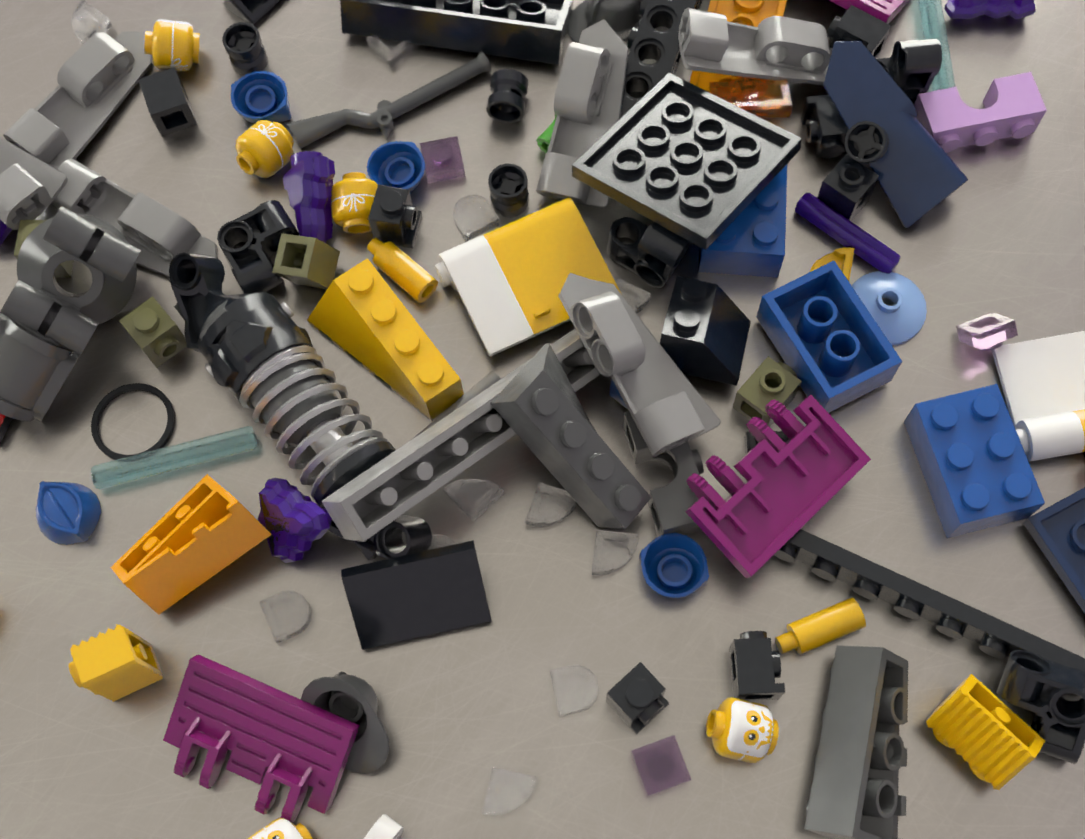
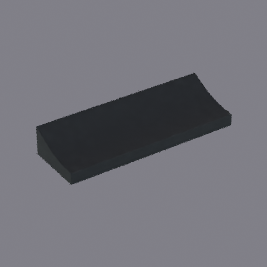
M340 0L342 33L476 53L482 51L484 54L559 65L574 0Z

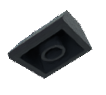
M677 276L661 333L660 345L683 374L737 386L751 321L718 284Z

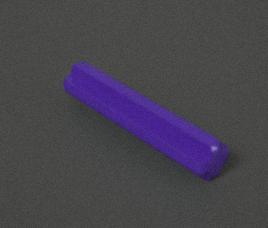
M806 192L798 200L795 207L796 213L846 248H855L854 253L876 269L889 274L896 268L901 257L888 246L811 193Z

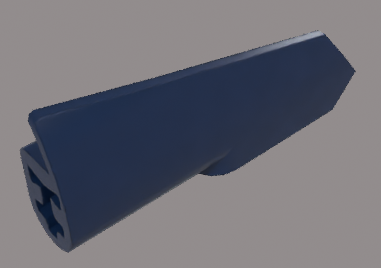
M861 41L834 42L823 86L848 130L856 123L870 121L881 126L887 132L889 137L888 151L883 158L877 162L868 163L874 173L879 175L878 182L902 225L905 228H909L969 179L916 118L918 113L914 104Z

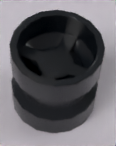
M239 22L232 24L225 30L222 41L233 69L244 76L255 71H262L267 65L268 57L258 29L250 23Z
M501 69L494 72L491 76L490 90L493 94L488 98L486 110L487 114L494 120L503 123H514L523 118L525 111L523 98L527 94L529 84L527 77L523 73L513 69Z
M862 121L856 123L847 132L844 142L845 149L849 156L858 162H877L888 151L889 137L884 128L876 123Z
M509 163L494 168L488 180L493 210L503 217L519 216L526 210L529 203L526 172L521 167Z

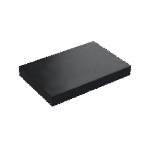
M474 540L341 569L342 582L362 650L491 621Z

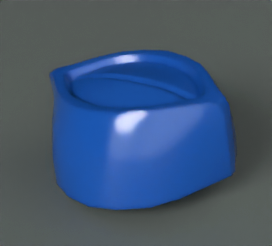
M255 71L243 76L231 85L233 108L247 121L257 123L260 120H268L280 123L292 118L285 81L280 76L272 72Z
M394 141L381 145L372 152L367 163V172L370 180L375 181L379 185L408 189L410 193L419 185L425 170L424 157L414 142Z
M41 481L39 483L36 505V520L42 534L49 540L63 545L87 541L95 530L101 514L100 502L96 494L90 488L78 483Z
M678 533L661 535L651 541L639 554L641 569L646 583L662 596L672 598L686 597L702 586L707 585L709 579L707 558L697 542L687 535Z

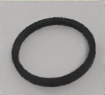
M143 383L126 384L109 392L97 405L91 420L92 436L98 448L108 457L121 462L142 461L158 453L167 444L174 430L175 413L166 395L154 386ZM145 391L152 393L163 401L167 410V426L159 441L148 450L132 455L118 454L108 449L102 442L99 433L100 418L108 404L127 392Z

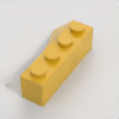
M368 258L335 278L307 319L311 326L331 338L335 345L360 361L364 368L389 384L393 391L430 420L443 413L464 395L460 377Z

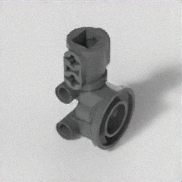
M61 206L55 217L38 225L23 242L17 259L18 282L0 311L1 414L20 421L31 422L34 419L42 421L98 324L104 323L116 316L129 302L136 285V259L141 250L129 244L120 231L108 222L92 215L74 213ZM68 260L83 263L92 274L93 282L91 288L81 294L66 292L58 285L55 279L54 271L56 267Z

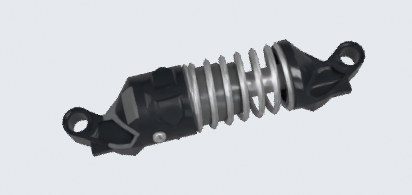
M183 252L177 254L172 259L169 266V277L177 300V304L174 307L185 321L184 334L187 348L203 354L209 362L205 365L207 371L215 378L219 385L229 388L243 408L255 409L252 416L254 422L267 424L264 431L266 438L279 439L276 446L279 454H291L288 461L289 468L303 470L300 477L301 484L313 485L311 496L319 507L326 509L321 502L322 500L396 451L392 444L383 437L382 432L371 429L372 422L370 417L359 414L360 407L358 402L348 399L346 386L336 383L334 371L324 368L325 364L322 356L317 355L307 331L302 327H298L291 319L294 313L285 302L280 304L273 295L266 292L225 295L222 293V283L225 277L224 266L217 257ZM334 391H338L340 393L341 399H339L336 396ZM345 406H350L353 414L342 416ZM357 421L363 422L364 430L351 433ZM348 423L342 431L339 426ZM355 440H358V442L355 445L351 443ZM285 442H286V443L288 444V446H290V447L285 448V447H284ZM311 446L316 455L296 463L300 454L307 447ZM320 462L326 465L319 475L308 479L309 474ZM402 514L366 541H350H353L368 560L375 559L377 556L390 559L427 551L432 542V532L428 523L422 518ZM332 520L328 531L343 538ZM402 532H404L406 535V545L402 540Z

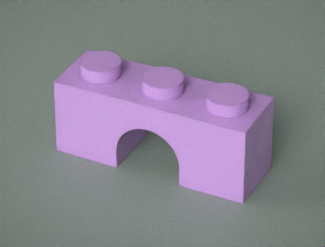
M1031 72L993 79L983 100L985 109H976L965 104L959 95L957 87L918 94L914 104L918 113L916 118L946 153L968 145L984 146L998 139L1026 137L1035 132L1047 111Z

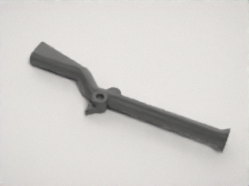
M481 51L474 60L392 103L388 100L380 101L377 105L378 110L373 113L343 109L287 123L286 126L300 149L346 124L372 129L379 127L386 140H388L389 134L394 128L393 119L482 72H492V68L488 58Z

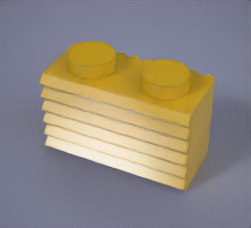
M119 624L116 625L114 630L108 628L105 634L99 632L97 638L90 636L88 642L81 640L79 646L73 644L70 649L73 661L69 662V670L76 685L79 688H87V690H90L95 695L100 694V696L106 697V699L109 698L113 702L163 679L152 645Z
M972 674L935 709L926 721L927 726L932 728L934 736L941 744L955 749L956 753L961 755L964 761L968 762L971 771L976 777L982 781L992 783L993 788L1000 790L1034 760L1045 743V740Z

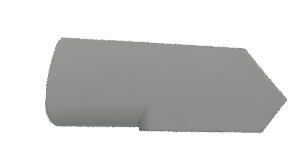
M686 8L679 26L680 54L683 64L688 70L807 84H824L832 49L829 48L826 28L821 24L783 16H772L761 21L758 27L728 22L724 14Z
M605 19L582 30L579 43L572 42L567 49L554 97V113L557 115L536 188L538 194L561 201L569 197L575 204L602 208L608 207L610 197L572 177V164L620 119L629 48Z
M122 31L115 39L102 32L92 36L60 68L57 76L59 86L35 109L30 108L3 134L4 138L56 169L68 159L75 160L137 85L138 79H141L153 65L151 55L144 53L145 32Z
M0 137V220L10 229L18 230L20 220L36 219L54 201L66 185L68 179L63 172Z
M74 159L64 161L57 168V170L66 175L68 181L54 201L34 219L48 220L55 217L61 206L74 213L98 217L114 226L126 238L129 244L141 250L136 259V264L169 277L170 263L179 253L186 252L217 257L216 243L201 235L195 226L184 217L143 193L138 192L136 195L130 193Z
M570 273L558 296L595 367L603 376L612 377L652 456L662 454L718 427L721 423L720 419L680 371L615 285Z

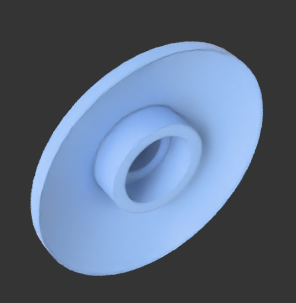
M876 271L860 277L853 283V289L892 346L911 340L921 330L927 314L926 301L920 289L910 279L894 272L888 274ZM882 298L890 299L895 305L888 306L884 304Z

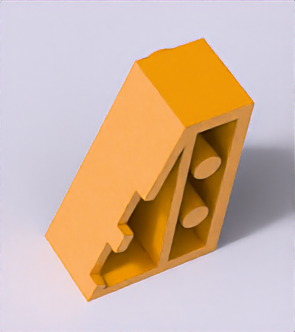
M207 474L110 568L125 586L160 615L272 534L236 498Z

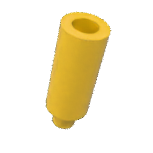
M374 238L369 242L367 250L374 255L373 264L418 303L426 301L434 293L438 281L392 241L383 243L380 239Z
M851 597L787 624V633L775 637V643L781 654L795 649L801 655L865 628L866 620L859 604Z

